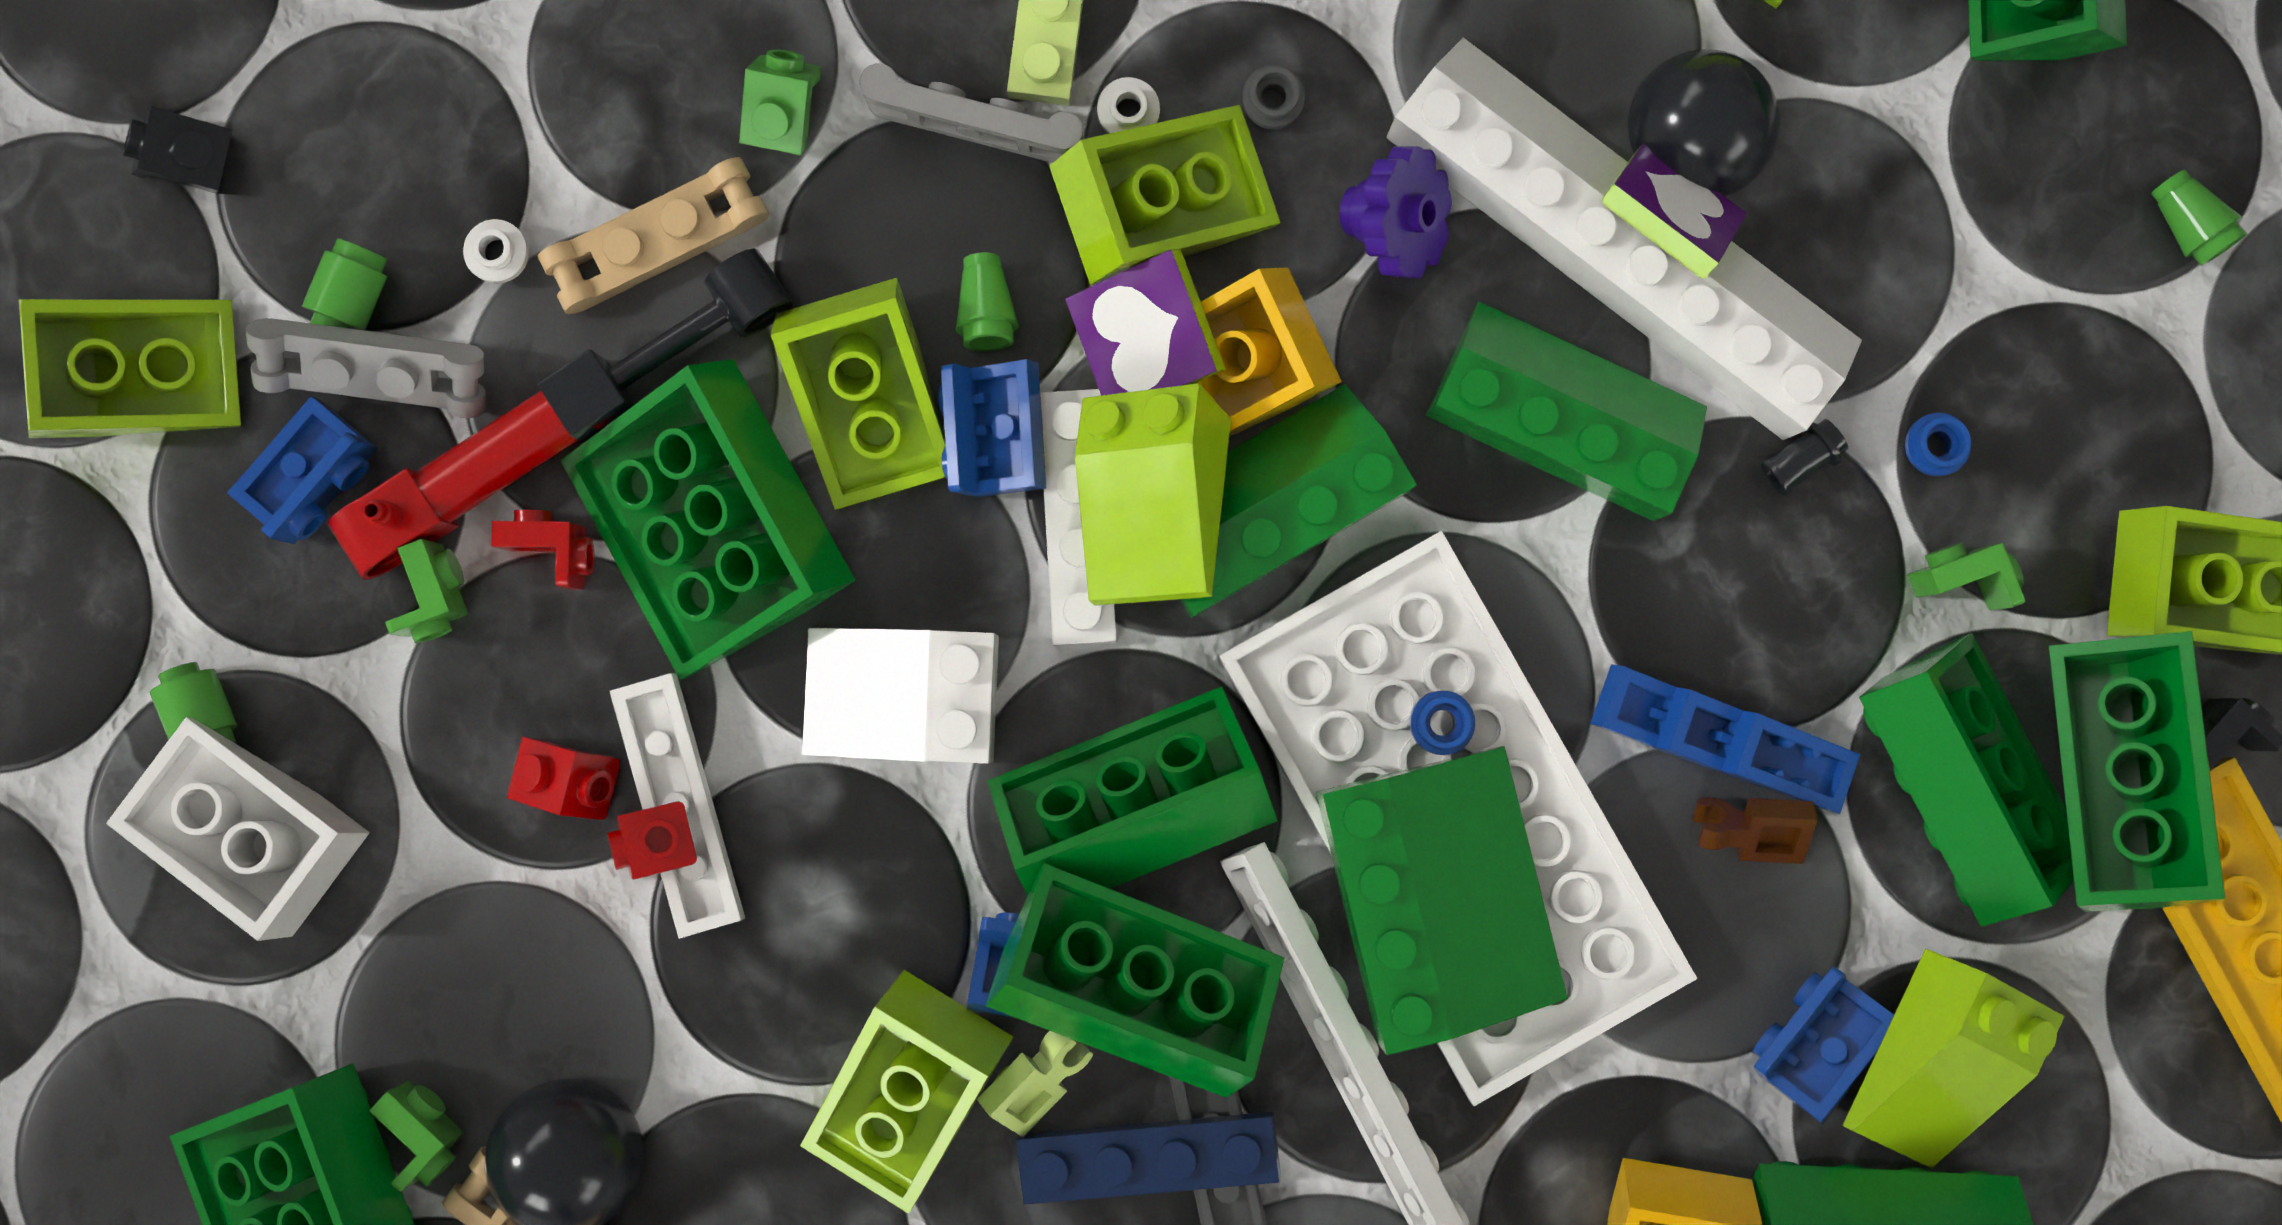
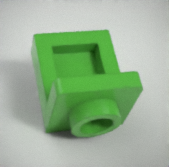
M781 49L769 50L766 55H760L745 69L739 143L801 155L807 149L812 89L820 80L821 66L804 63L805 57L802 54Z
M424 539L397 548L420 609L386 621L389 634L404 637L412 636L414 643H421L451 632L450 621L469 614L458 587L464 584V575L455 554L450 549L444 550L443 544Z
M1963 542L1925 555L1928 567L1907 574L1917 598L1941 594L1977 580L1989 610L2013 608L2025 603L2021 590L2024 584L2022 570L2017 560L2010 553H2006L2003 543L1983 546L1966 552Z
M407 1081L387 1091L369 1110L416 1155L391 1183L400 1193L418 1181H421L428 1187L455 1160L456 1156L449 1149L464 1132L444 1114L446 1111L445 1104L429 1088L423 1085L415 1086L412 1082Z

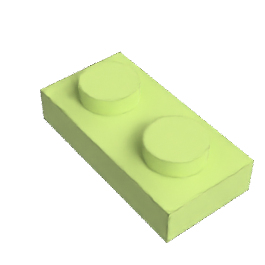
M1019 0L1007 86L1009 99L1070 106L1084 0Z

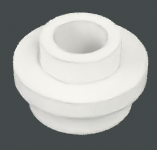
M1132 77L1117 79L1108 84L1100 94L1097 104L1098 119L1107 134L1158 123L1160 115L1158 96L1149 84L1140 79ZM1124 99H1133L1139 103L1141 109L1135 116L1125 117L1117 111L1119 102Z
M492 219L479 223L469 232L464 242L463 255L467 267L474 275L486 282L500 284L511 281L521 274L528 262L529 247L525 236L517 227L504 220ZM501 240L504 245L502 255L495 260H487L485 256L487 245L492 241Z

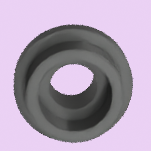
M1268 65L1257 69L1247 79L1243 88L1242 103L1247 116L1258 126L1266 129L1284 128L1292 124L1302 112L1305 102V89L1300 78L1292 70L1280 65ZM1276 90L1283 95L1285 102L1278 108H1270L1263 103L1261 96L1266 91Z

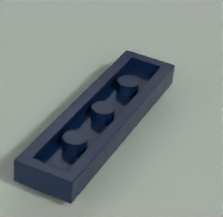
M1274 1112L1026 1134L1024 1137L1019 1136L1016 1139L1023 1205L1279 1183L1281 1179Z

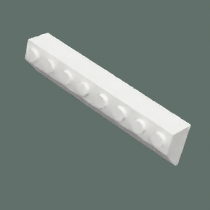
M1464 37L1434 66L1395 116L1386 137L1396 146H1419L1423 149L1432 150L1436 158V169L1446 171L1451 188L1782 440L1806 431L1845 381L1862 341L1859 337L1734 242H1730L1720 262L1705 279L1700 278L1603 205L1602 198L1628 162Z

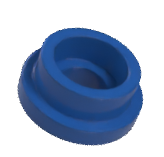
M1932 413L1919 418L1909 428L1905 438V451L1909 461L1918 471L1929 476H1944L1959 470L1966 463L1971 452V437L1966 426L1955 416L1947 413ZM1931 434L1940 437L1944 443V451L1941 456L1933 455L1928 449L1927 441Z
M1444 690L1428 693L1417 701L1411 711V734L1416 743L1429 753L1436 755L1454 754L1462 750L1472 739L1475 731L1473 709L1457 693ZM1439 710L1449 713L1453 721L1451 730L1442 736L1436 734L1430 726L1432 715Z

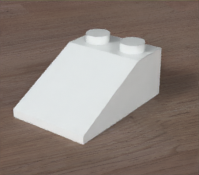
M808 628L802 755L992 763L994 761L999 636L995 633Z
M186 717L106 823L257 941L293 937L370 833L320 794L191 717Z

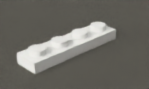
M1099 389L1040 392L1046 473L1044 504L1053 646L1116 642L1114 604L1094 606L1088 600L1075 464L1082 399L1101 396Z
M669 673L611 690V699L642 809L676 801L682 802L685 806L697 861L693 865L660 873L678 938L680 939L745 919L677 674Z

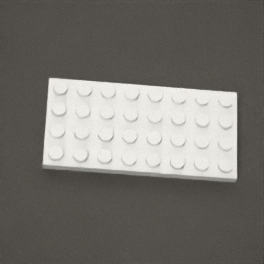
M1442 531L1219 656L1330 855L1331 851L1316 791L1505 746L1568 999L1472 1033L1437 1043L1473 1106L1697 979ZM1444 690L1459 694L1470 704L1475 715V731L1472 739L1462 750L1454 754L1436 755L1429 753L1416 743L1411 734L1410 715L1414 705L1424 695L1434 691ZM1443 710L1435 712L1430 720L1432 730L1441 736L1447 734L1453 725L1450 714Z

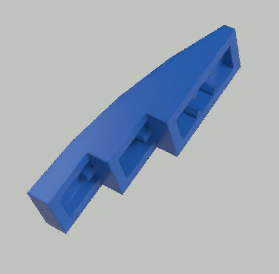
M1613 664L1609 668L1590 723L1646 746L1795 800L1813 801L1815 807L1837 814L1841 813L1860 757L1859 753L1759 713L1743 711L1693 690L1678 688L1625 666Z

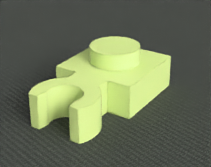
M1049 1031L1040 1044L1039 1052L1032 1059L1021 1053L1009 1066L998 1073L994 1082L977 1098V1101L991 1118L1024 1137L1067 1092L1061 1081L1065 1077L1082 1070L1091 1060L1093 1053L1085 1044Z

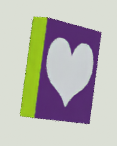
M1644 142L1631 157L1601 200L1603 205L1697 276L1704 279L1720 262L1747 214L1720 192L1699 186L1676 173L1662 162Z
M1170 249L1065 299L1101 396L1190 385L1226 370L1181 249Z

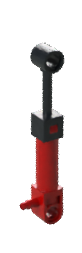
M755 248L744 250L715 267L705 279V285L714 298L712 302L615 365L610 366L606 359L591 349L587 350L539 381L537 385L541 391L417 471L409 468L403 469L336 512L329 519L327 525L363 580L373 579L399 567L403 562L397 548L420 539L432 542L438 541L459 527L456 521L457 518L576 441L586 442L635 405L625 388L728 321L740 337L751 336L774 324L776 313L790 310L793 302L760 251Z

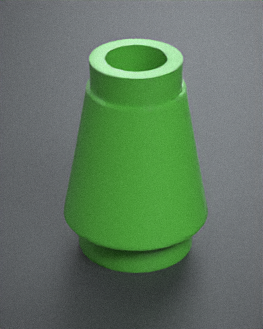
M2185 169L2167 179L2151 193L2158 202V206L2185 258L2192 255L2201 266L2220 256L2247 235L2246 231L2238 223L2243 217L2198 180L2192 178Z
M988 252L968 255L963 259L964 270L962 272L956 332L963 336V346L966 349L979 352L1005 349L1014 343L1013 332L1019 328L1004 271L1001 267V258L997 254Z

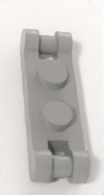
M881 63L869 65L860 76L859 85L869 110L875 116L889 121L1051 163L1083 139L1081 121L1070 112L1061 111L1053 114L1049 119L1026 114L1027 109L1023 105L1008 99L991 98L990 103L986 104L965 98L966 93L963 90L950 84L931 82L929 88L898 81L892 68Z
M273 318L257 319L246 326L248 348L256 354V360L251 364L250 368L252 384L260 392L279 393L287 389H297L445 408L450 414L460 418L477 417L486 410V391L478 382V378L484 374V352L477 346ZM283 352H298L300 359L285 358ZM438 371H444L452 379L440 378Z

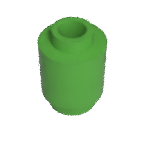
M337 238L332 252L324 251L302 304L303 308L314 312L310 323L366 330L387 279V276L382 274L387 259L368 249Z
M190 662L170 668L158 675L161 684L151 689L149 693L168 740L186 717H191L237 744L232 730L237 728L238 725L215 669L200 670L197 662Z

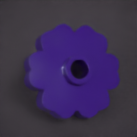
M1394 146L1388 158L1376 159L1371 175H1369L1367 180L1362 181L1358 186L1348 188L1342 197L1340 222L1344 232L1365 244V250L1369 256L1378 257V267L1382 275L1395 278L1419 279L1424 274L1426 265H1437L1440 260L1442 249H1444L1449 237L1445 218L1451 210L1452 198L1448 189V175L1446 171L1436 169L1434 152L1419 146Z

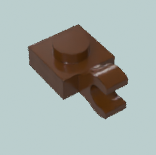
M1703 797L1697 799L1692 816L1693 822L1703 823L1698 838L1699 847L1710 850L1736 847L1739 861L1803 864L1818 822L1813 801L1748 798L1745 811H1740L1722 799Z

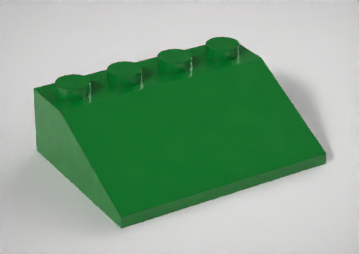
M734 359L687 365L560 460L680 681L693 676L797 618L856 581Z
M1505 746L1316 791L1377 1043L1386 1055L1451 1040L1568 999Z
M354 1063L169 1136L202 1225H414L411 1210L406 1204L403 1193H400L391 1184L396 1175L391 1164L390 1154L383 1143L374 1116L369 1111L371 1108L368 1103L367 1093L361 1084Z

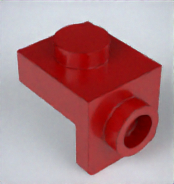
M514 510L513 521H492L491 547L509 552H556V586L570 590L584 589L585 576L592 574L595 562L593 540L590 537H586V527L572 522L553 521V512L546 510Z
M522 736L507 799L559 816L604 820L607 817L614 792L620 760L611 756L579 751L542 739Z
M680 801L617 816L619 830L607 833L615 869L619 870L628 867L631 880L693 865L697 861L685 806Z

